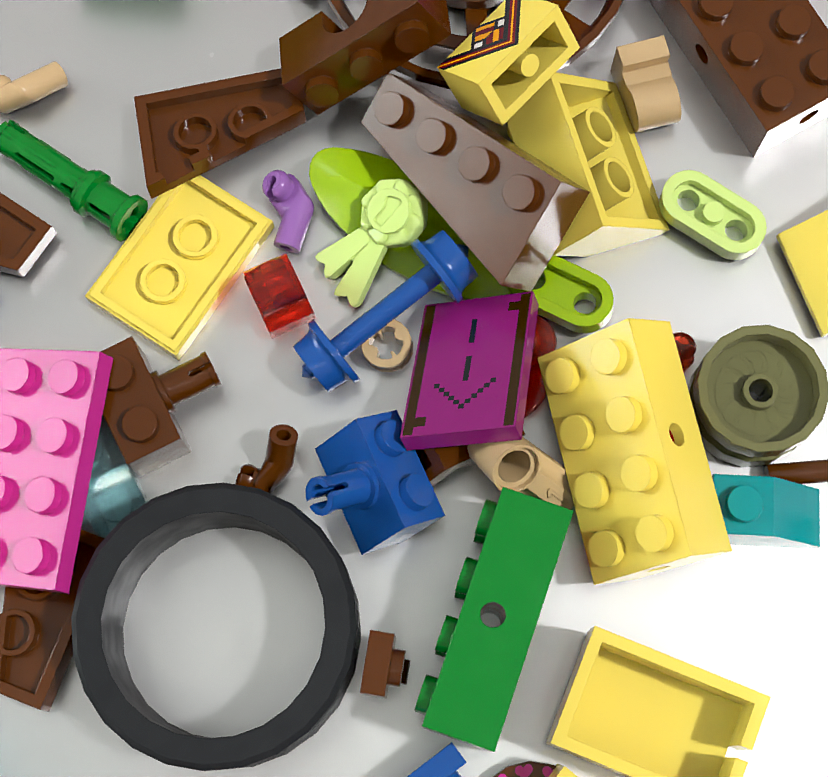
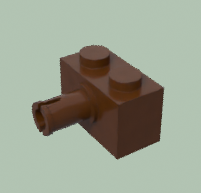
M132 336L100 351L113 358L103 415L126 464L137 475L142 477L192 452L175 418L174 413L177 412L175 406L215 386L222 385L207 353L203 352L200 356L159 375L157 371L153 372L145 353Z

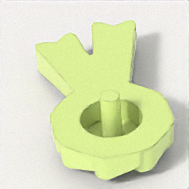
M379 180L361 200V227L315 256L317 261L325 264L324 275L326 278L337 279L348 269L336 287L334 295L347 297L350 305L359 308L362 305L388 248L409 246L427 227L428 200L408 180Z

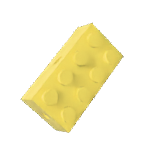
M627 318L537 358L594 585L637 580L732 551L670 321Z

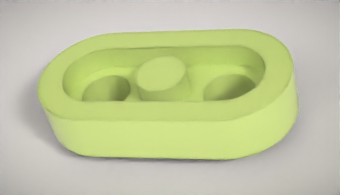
M694 170L680 171L672 175L663 187L659 198V208L666 222L719 256L729 260L745 259L751 256L762 243L767 229L766 220L762 212L754 204L707 175ZM689 198L695 203L696 209L692 211L683 210L678 205L677 200ZM725 228H738L742 232L743 239L738 241L730 239L725 233Z

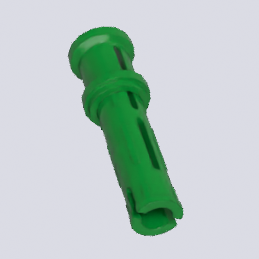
M9 120L8 123L5 121L0 125V153L13 160L20 167L70 199L74 212L82 217L92 216L110 228V236L120 242L127 240L147 213V200L138 194L129 196L111 184V177L101 170L88 171L71 161L70 158L30 134L29 131L19 126L15 121Z

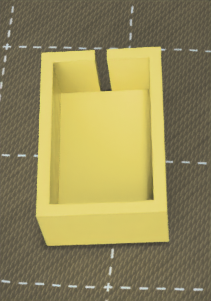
M594 626L586 634L545 744L625 777H743L748 762L736 757H725L727 749L731 747L736 750H753L771 697Z

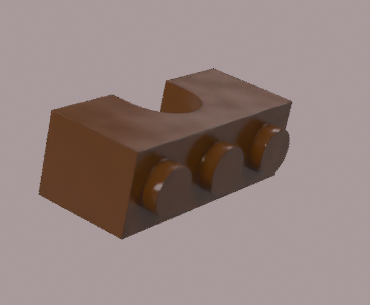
M367 0L359 18L345 30H342L322 11L279 38L282 86L316 115L321 114L386 75L387 72H391L451 35L447 1Z

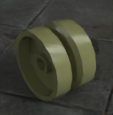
M771 325L743 326L721 337L704 356L692 374L688 385L704 448L718 460L740 467L764 466L791 453L810 436L823 420L828 403L827 372L815 350L795 333ZM749 391L758 396L757 400L751 397Z

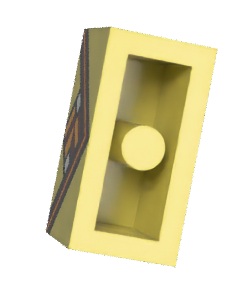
M504 0L437 68L463 109L503 126L560 69L580 46L558 4L545 0Z

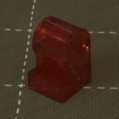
M286 253L243 272L249 292L272 339L316 319V315Z

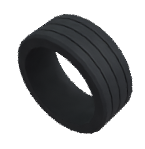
M230 483L185 486L152 498L124 517L96 548L80 579L71 618L73 658L83 690L103 722L133 749L166 765L199 771L254 767L288 754L316 734L339 707L356 670L361 642L359 601L341 556L321 527L288 501L259 488ZM235 527L259 531L286 543L304 558L314 571L323 597L325 631L320 658L307 685L288 708L264 725L235 736L210 738L193 735L168 723L152 709L132 680L124 655L123 633L129 599L142 574L161 553L180 540L212 529Z

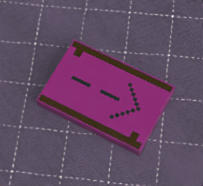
M533 291L460 301L458 304L452 301L425 305L400 439L406 450L522 440L539 306Z

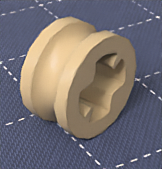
M394 319L361 345V349L366 361L374 369L381 372H395L409 363L413 355V342L408 329L401 322ZM393 332L397 344L403 346L397 355L391 351L392 358L381 359L378 348L372 345L377 336L384 340L382 333Z

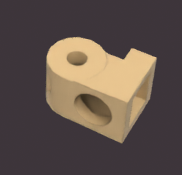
M664 35L616 47L610 71L614 82L617 84L633 131L636 133L677 123L681 120V102L668 63L670 53Z

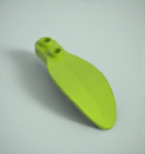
M324 148L314 155L309 167L310 181L317 198L330 218L347 235L361 227V200L379 180L405 179L412 182L394 160L349 148ZM428 201L427 227L417 239L419 241H426L439 231L444 230L456 244L466 245ZM411 244L407 247L388 248L381 263L407 280L425 266ZM469 249V257L467 259L474 267L478 277L463 290V300L530 292L501 286ZM552 256L540 276L545 281L544 285L539 289L532 290L539 304L538 315L577 333H592L603 328L613 313L614 297L610 285L599 275L559 256ZM439 284L432 289L435 292L449 296ZM581 300H589L594 303L595 309L590 313L582 314L574 306Z

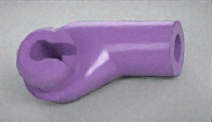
M273 170L267 174L262 184L263 193L269 198V201L282 218L273 244L280 250L298 254L300 253L313 215L314 204L300 181L294 175L287 174L282 170Z

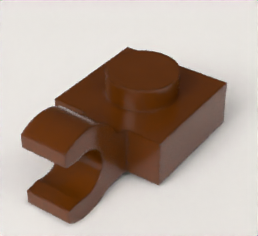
M370 630L360 688L362 695L387 699L389 686L400 687V684L407 685L410 660L405 659L406 650L395 649V634Z

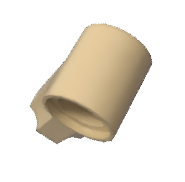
M523 436L522 440L468 445L469 457L500 491H502L503 487L570 510L574 506L565 467Z

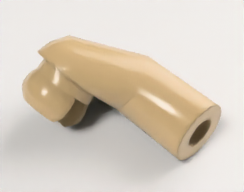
M54 61L13 81L5 75H0V113L10 114L67 87L68 80L62 67Z

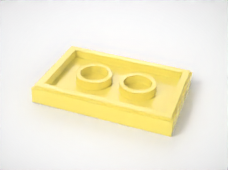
M199 175L158 196L85 297L90 303L177 360H180L275 228L274 223L263 214Z

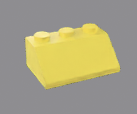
M556 72L507 121L508 136L513 144L590 192L553 256L588 257L659 236L670 230L660 212L659 199L616 83Z

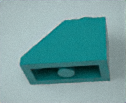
M712 475L730 544L796 548L820 547L819 489L771 476Z

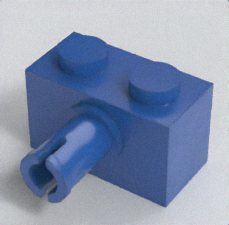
M397 410L355 419L315 448L326 476H317L309 480L305 489L306 500L310 501L323 496L327 497L328 500L310 506V509L316 515L324 516L342 509L361 555L402 543L445 516L416 451L406 450L400 439L403 422Z

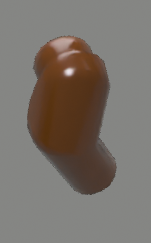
M285 424L272 427L269 432L266 456L261 469L251 464L243 465L240 473H238L235 484L259 488L272 494L292 470L298 440L297 431Z

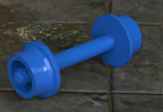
M444 230L439 231L426 241L415 239L410 244L425 266L330 340L314 319L308 323V333L293 346L305 363L302 365V377L310 379L316 377L329 393L345 382L350 381L356 384L361 379L344 358L438 284L457 304L462 301L463 290L478 277L474 267L467 259L469 257L468 246L456 244Z

